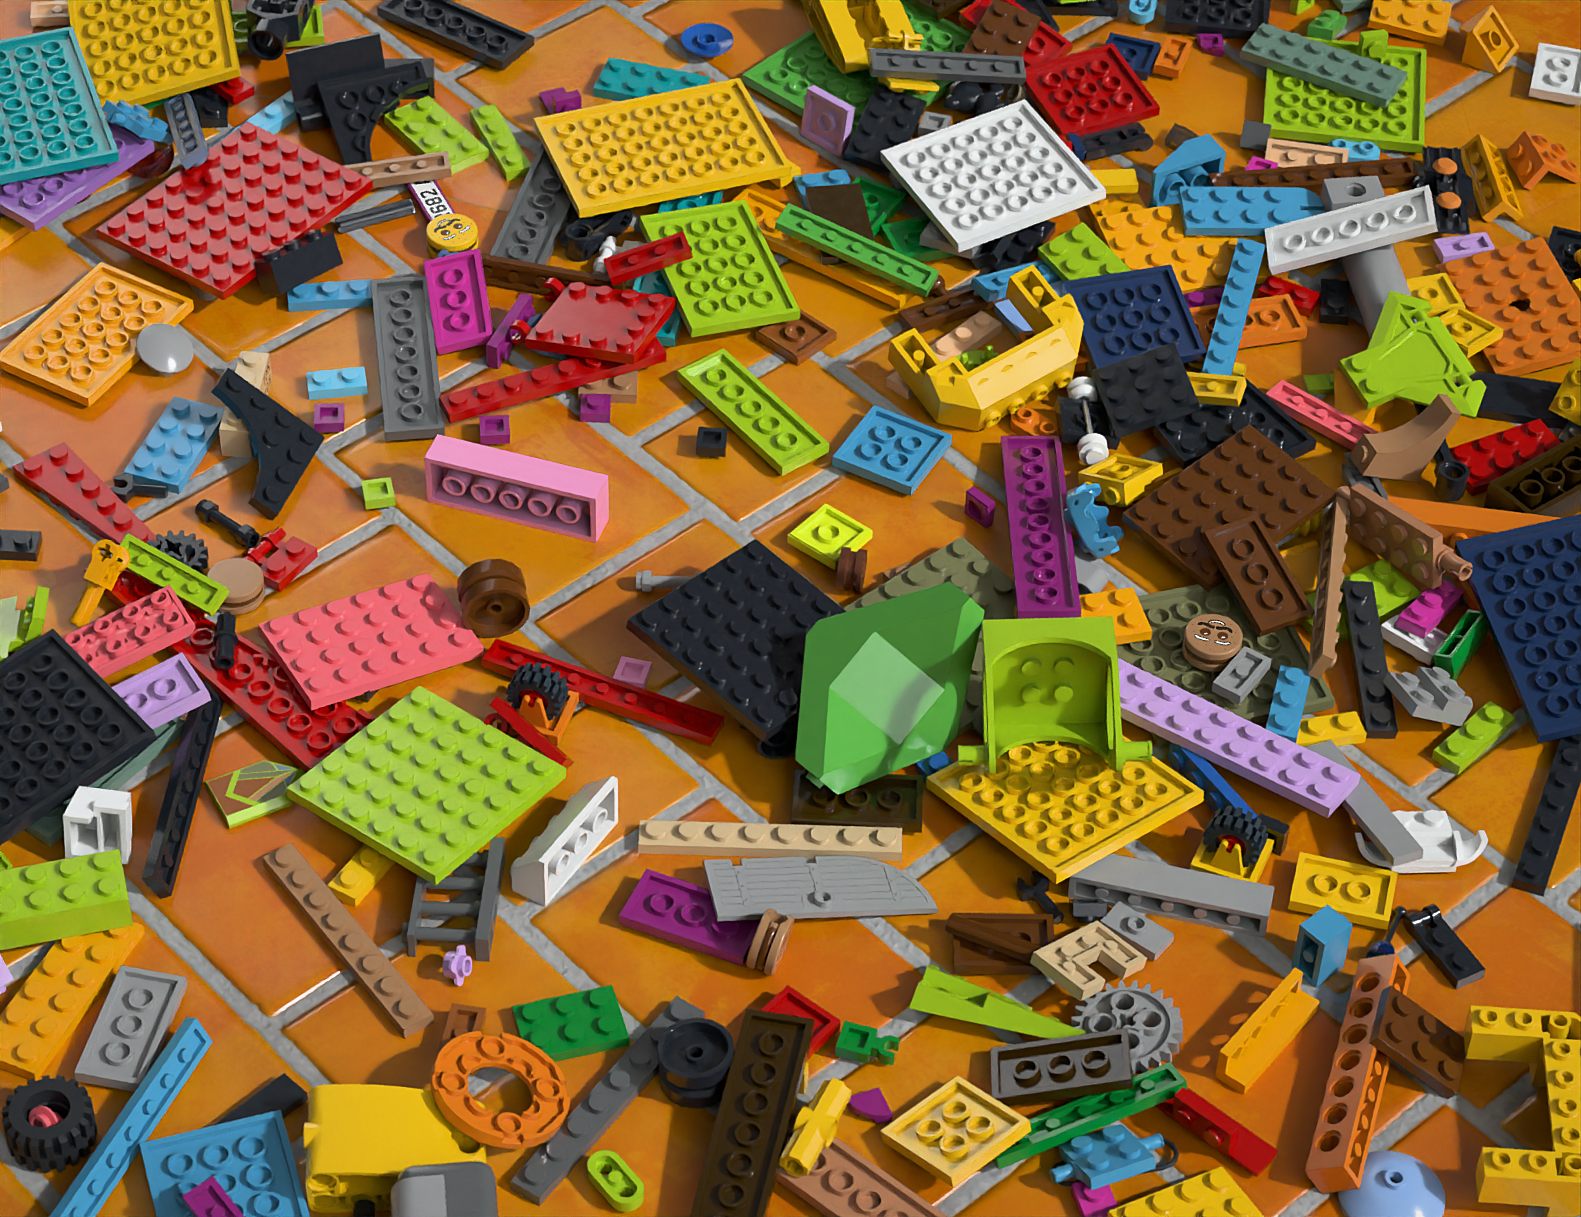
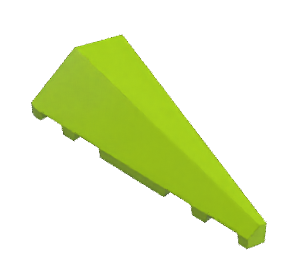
M933 964L927 966L924 977L918 983L909 1009L1047 1039L1082 1035L1086 1032L1059 1022L1060 1020L1055 1017H1046L1033 1012L1032 1007L988 988L970 983L961 976H952L942 972L940 967Z

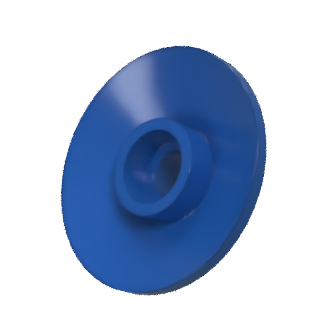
M700 23L688 27L682 33L681 44L691 54L701 57H714L722 55L731 49L733 35L727 28L721 25Z

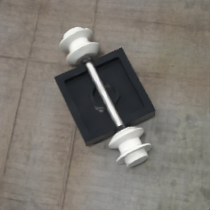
M1077 377L1070 381L1067 386L1069 398L1057 396L1055 400L1056 420L1060 442L1071 445L1078 444L1080 460L1084 464L1092 466L1108 457V449L1117 450L1120 438L1117 439L1103 403L1096 402L1098 394L1095 382L1089 377Z

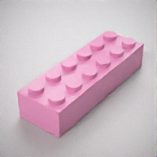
M439 434L424 457L427 502L597 543L609 520L608 475Z

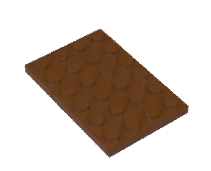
M1249 424L1123 513L1122 521L1209 593L1224 582L1225 578L1201 538L1204 531L1258 514L1270 537L1276 544L1333 503L1336 498V492Z

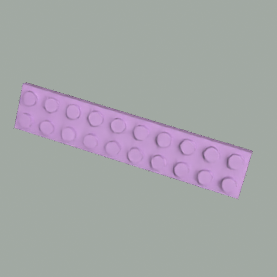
M1118 658L1121 718L1176 745L1178 744L1326 818L1337 809L1359 784L1361 774Z

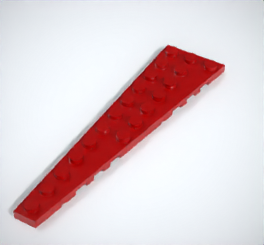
M125 569L120 572L112 591L105 589L103 594L119 608H123L158 591L159 588ZM183 605L196 628L190 636L165 649L173 656L183 653L202 682L207 681L230 707L305 773L376 719L361 708L357 711L348 706L346 700L311 710L275 657L236 632L238 644L234 650V666L230 669L217 668L214 665L215 645L213 644L217 623L215 624L206 619L204 612L196 608L192 610Z

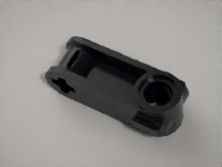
M623 209L619 212H608L593 217L579 218L574 223L568 225L560 236V244L565 249L566 257L575 262L590 259L599 251L601 243L608 236L616 238L629 227L633 216L632 211Z

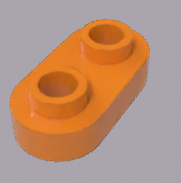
M1021 408L1016 414H1011L1010 428L1019 436H1059L1056 423L1030 408Z

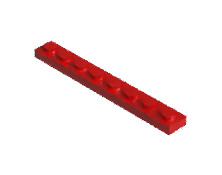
M655 336L634 365L576 357L439 396V406L449 423H453L666 362L667 353Z
M497 638L482 658V668L511 678L520 665L525 666L526 663L531 662L534 667L537 662L541 663V668L544 669L548 665L552 667L550 670L552 673L556 670L560 673L559 679L565 678L567 681L565 685L569 686L570 691L579 692V701L708 746H712L724 727V716Z

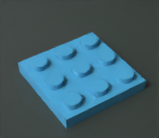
M874 405L833 455L832 465L912 496L952 444V435Z

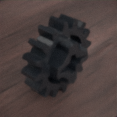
M170 530L167 532V536L163 537L157 534L155 542L151 540L146 542L202 574L203 569L208 568V548L204 546L203 539L196 540L195 533L185 536L184 530H180L178 535H173V532Z

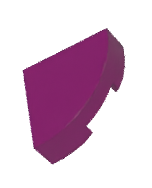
M1196 34L1195 43L1201 51L1212 56L1224 57L1222 34Z
M879 1087L851 1096L847 1104L848 1109L856 1116L861 1115L865 1118L874 1119L875 1123L892 1121L893 1114Z

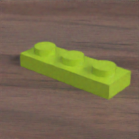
M1489 701L1434 749L1432 759L1458 775L1513 727L1516 717L1492 701Z

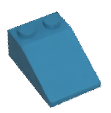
M1209 134L1183 142L1153 171L1148 208L1179 203L1178 191L1180 186L1209 187L1206 182L1208 174L1223 172L1226 151Z

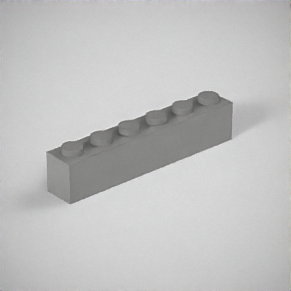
M1109 854L1070 876L1067 898L1103 899L1107 906L1114 907L1120 901L1140 913L1265 938L1274 886L1135 859L1129 856Z

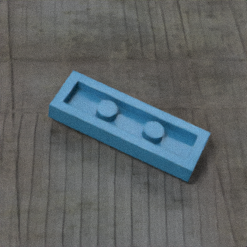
M372 279L303 283L287 291L289 312L373 306Z
M1284 665L1280 666L1266 725L1267 730L1294 743L1297 740L1311 676L1308 675V670Z

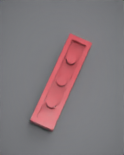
M1284 380L1278 382L1265 394L1288 416L1352 451L1363 434L1379 433L1377 430Z

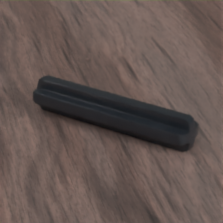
M412 199L400 200L337 217L335 219V226L339 233H346L412 215L415 213V205Z

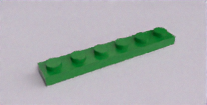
M1169 1062L1134 1076V1089L1088 1095L1029 1119L1031 1132L1000 1153L992 1161L999 1170L1013 1165L1021 1160L1070 1141L1075 1137L1082 1136L1174 1098V1095L1182 1087L1188 1090L1187 1081L1173 1064Z

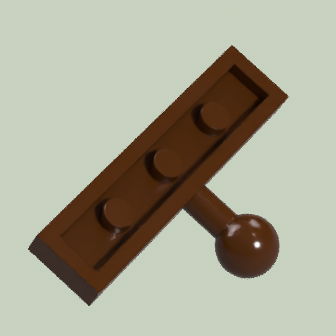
M938 275L936 282L928 293L938 298L898 311V321L907 331L915 328L920 334L969 317L980 310L992 309L995 303L1008 298L1005 297L987 302L971 287L949 293L945 289L944 278Z

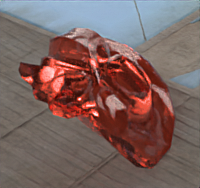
M170 145L169 148L155 149V151L132 165L126 171L146 180L153 177L159 178L172 165L174 160L173 145Z

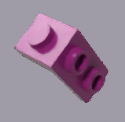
M561 87L539 93V99L549 115L581 109V95L578 90L566 92Z

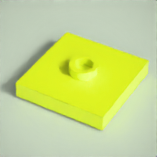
M825 503L787 535V543L835 570L838 568L842 547H849L852 551L857 552L872 539L873 530Z

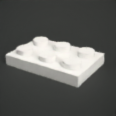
M1539 43L1529 97L1581 106V50Z

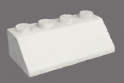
M610 776L585 784L576 795L573 794L569 798L562 812L552 817L547 829L541 836H536L532 840L527 852L513 862L510 869L512 891L544 907L549 904L618 823V778Z

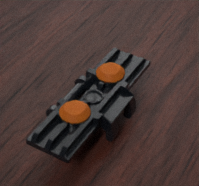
M1423 147L1424 176L1414 177L1411 181V188L1416 189L1429 185L1431 194H1433L1432 200L1438 232L1434 233L1469 234L1468 218H1472L1475 215V200L1472 178L1466 175L1463 170L1461 149Z

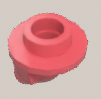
M46 1106L35 1107L29 1115V1123L42 1128L55 1126L64 1120L59 1113L53 1112Z

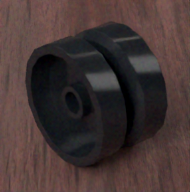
M691 1018L681 1020L669 1026L661 1035L657 1047L661 1089L670 1101L681 1107L693 1109L712 1107L721 1102L735 1052L732 1036L724 1026L710 1019Z

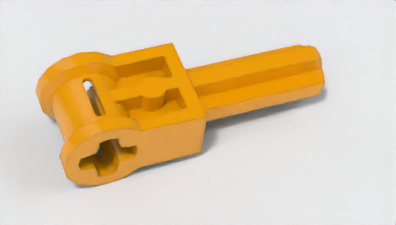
M100 540L92 549V560L83 577L89 581L70 618V622L80 628L89 624L105 589L112 591L120 572L124 571L129 565L130 554L128 550L111 540Z

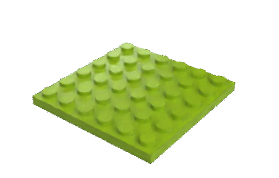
M1306 37L1357 55L1359 42L1331 41ZM1387 45L1385 57L1370 58L1373 61L1394 66L1399 70L1407 72L1405 83L1386 108L1267 68L1263 123L1272 125L1269 137L1325 144L1336 139L1360 143L1368 141L1375 144L1380 150L1422 153L1425 135L1426 49Z
M419 685L287 787V798L436 886L566 778V768L493 726L486 725L484 721Z

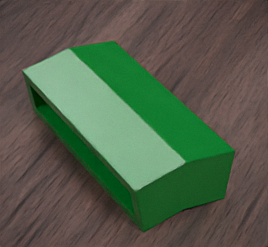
M1468 609L1434 654L1435 666L1448 672L1450 679L1457 680L1486 640L1488 626L1481 611Z

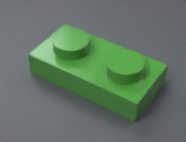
M1335 10L1322 11L1308 25L1307 36L1332 41L1346 27L1347 16L1340 15Z

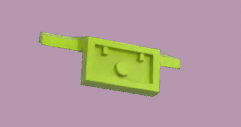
M37 585L34 597L28 596L24 610H15L17 596L0 599V662L8 657V652H17L40 637L46 617L50 588Z

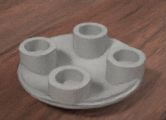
M157 323L145 327L140 332L136 342L135 354L149 367L158 371L161 376L171 377L174 373L183 371L190 365L194 350L190 339L183 331L169 324Z

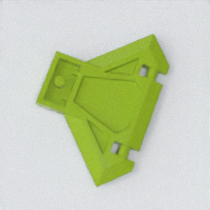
M1389 290L1368 349L1340 360L1339 368L1367 410L1396 398L1429 406L1438 394H1443L1450 398L1461 413V416L1475 419L1486 386L1482 380H1471L1469 376L1475 373L1474 368L1438 316L1428 317L1426 313L1431 311L1432 307L1427 300ZM1459 382L1461 386L1457 387L1455 383Z

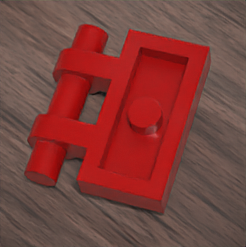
M277 527L273 532H267L261 538V543L258 546L250 548L243 554L244 559L253 561L261 568L264 576V585L278 592H281L318 557L316 547L294 536L286 543L281 541L286 536V533L280 527ZM269 551L274 553L268 559L264 557Z

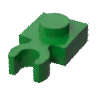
M844 1021L835 1047V1056L867 1064L870 1057L873 1056L877 1057L885 1065H894L895 1053L886 1050L898 1051L900 1039L895 1036L879 1038L877 1037L878 1029Z

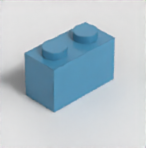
M1329 905L1323 907L1300 924L1291 968H1297L1304 972L1303 978L1317 988L1344 967L1353 924Z

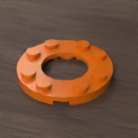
M474 1031L459 1035L441 1049L431 1071L430 1085L432 1095L443 1117L480 1144L508 1149L529 1148L542 1144L558 1132L570 1106V1097H567L564 1086L566 1079L557 1064L532 1043L511 1034L501 1032L500 1037L482 1035V1031ZM484 1067L505 1069L517 1075L527 1085L532 1095V1104L529 1110L524 1111L520 1115L511 1112H504L500 1115L493 1114V1109L486 1110L480 1107L473 1099L474 1095H470L468 1076L473 1071Z

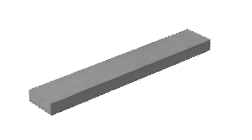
M1331 740L1304 747L1358 773ZM1360 775L1359 784L1341 805L1393 867L1422 859L1423 848Z

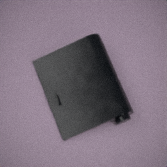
M379 32L285 53L295 114L301 133L330 128L316 88L317 81L385 68ZM400 101L394 103L384 114L396 110V107L400 106Z

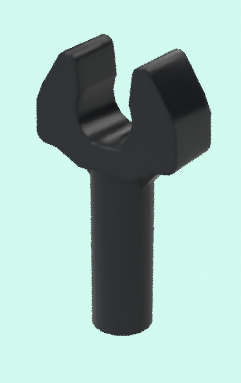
M121 474L113 477L115 487H110L123 503H128L134 495L167 498L168 486L138 484L134 481L132 474Z
M1032 871L1031 882L1034 887H1030L1021 877H1018L1016 889L1017 897L1020 901L1035 900L1046 914H1053L1054 924L1062 922L1065 915L1046 894L1049 890L1050 880L1042 873Z

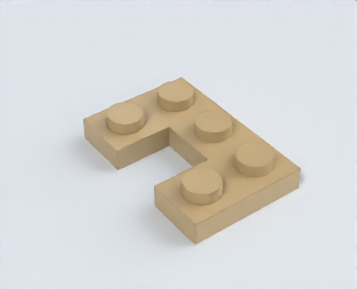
M1095 921L1033 952L1030 963L1042 971L1045 976L1051 978L1064 988L1071 996L1082 1001L1101 991L1105 983V979L1087 965L1098 960L1113 974L1124 979L1143 969L1147 958L1099 921Z

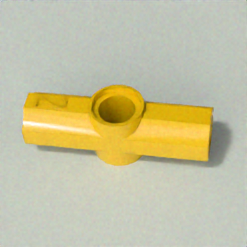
M835 1078L823 1080L809 1107L804 1106L799 1112L794 1125L793 1136L780 1157V1166L786 1170L787 1174L796 1178L808 1176L822 1149H827L831 1145L838 1128V1120L851 1098V1090L845 1086L843 1081Z

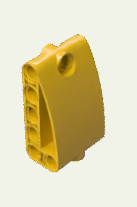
M802 0L806 16L820 44L833 64L843 74L869 69L867 53L870 48L897 49L898 43L885 42L884 36H887L885 35L886 31L900 32L901 30H907L909 33L915 34L900 0ZM908 44V50L920 51V45Z
M330 1084L318 1085L309 1091L308 1122L304 1123L305 1185L308 1205L315 1212H353L354 1203L362 1199L373 1201L376 1205L375 1211H390L391 1188L397 1183L399 1173L407 1167L467 1161H481L487 1164L486 1144L475 1142L470 1136L447 1121L438 1108L431 1090L386 1085ZM476 1101L480 1107L486 1109L481 1102Z

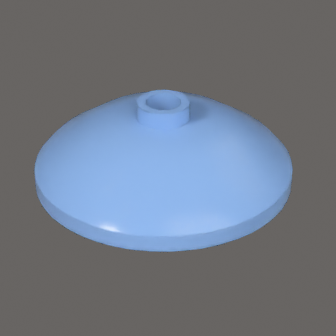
M1388 1150L1368 1153L1359 1189L1337 1192L1338 1202L1345 1217H1442L1446 1203L1443 1186L1432 1169L1415 1157Z

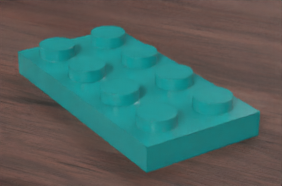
M609 57L593 87V96L614 101H624L710 84V77L698 73L683 72L672 68H662L646 63H636Z

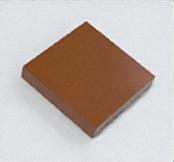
M800 309V319L768 324L756 332V340L794 365L799 366L835 341L837 332Z

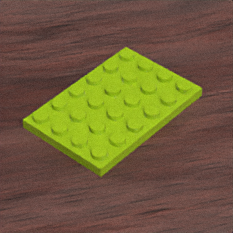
M746 200L640 216L639 226L647 243L684 231L693 258L662 268L660 271L672 297L676 298V306L691 337L800 319V309Z

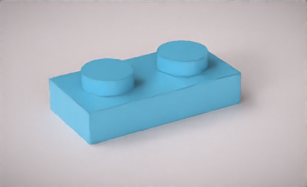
M364 367L306 372L309 400L368 394Z

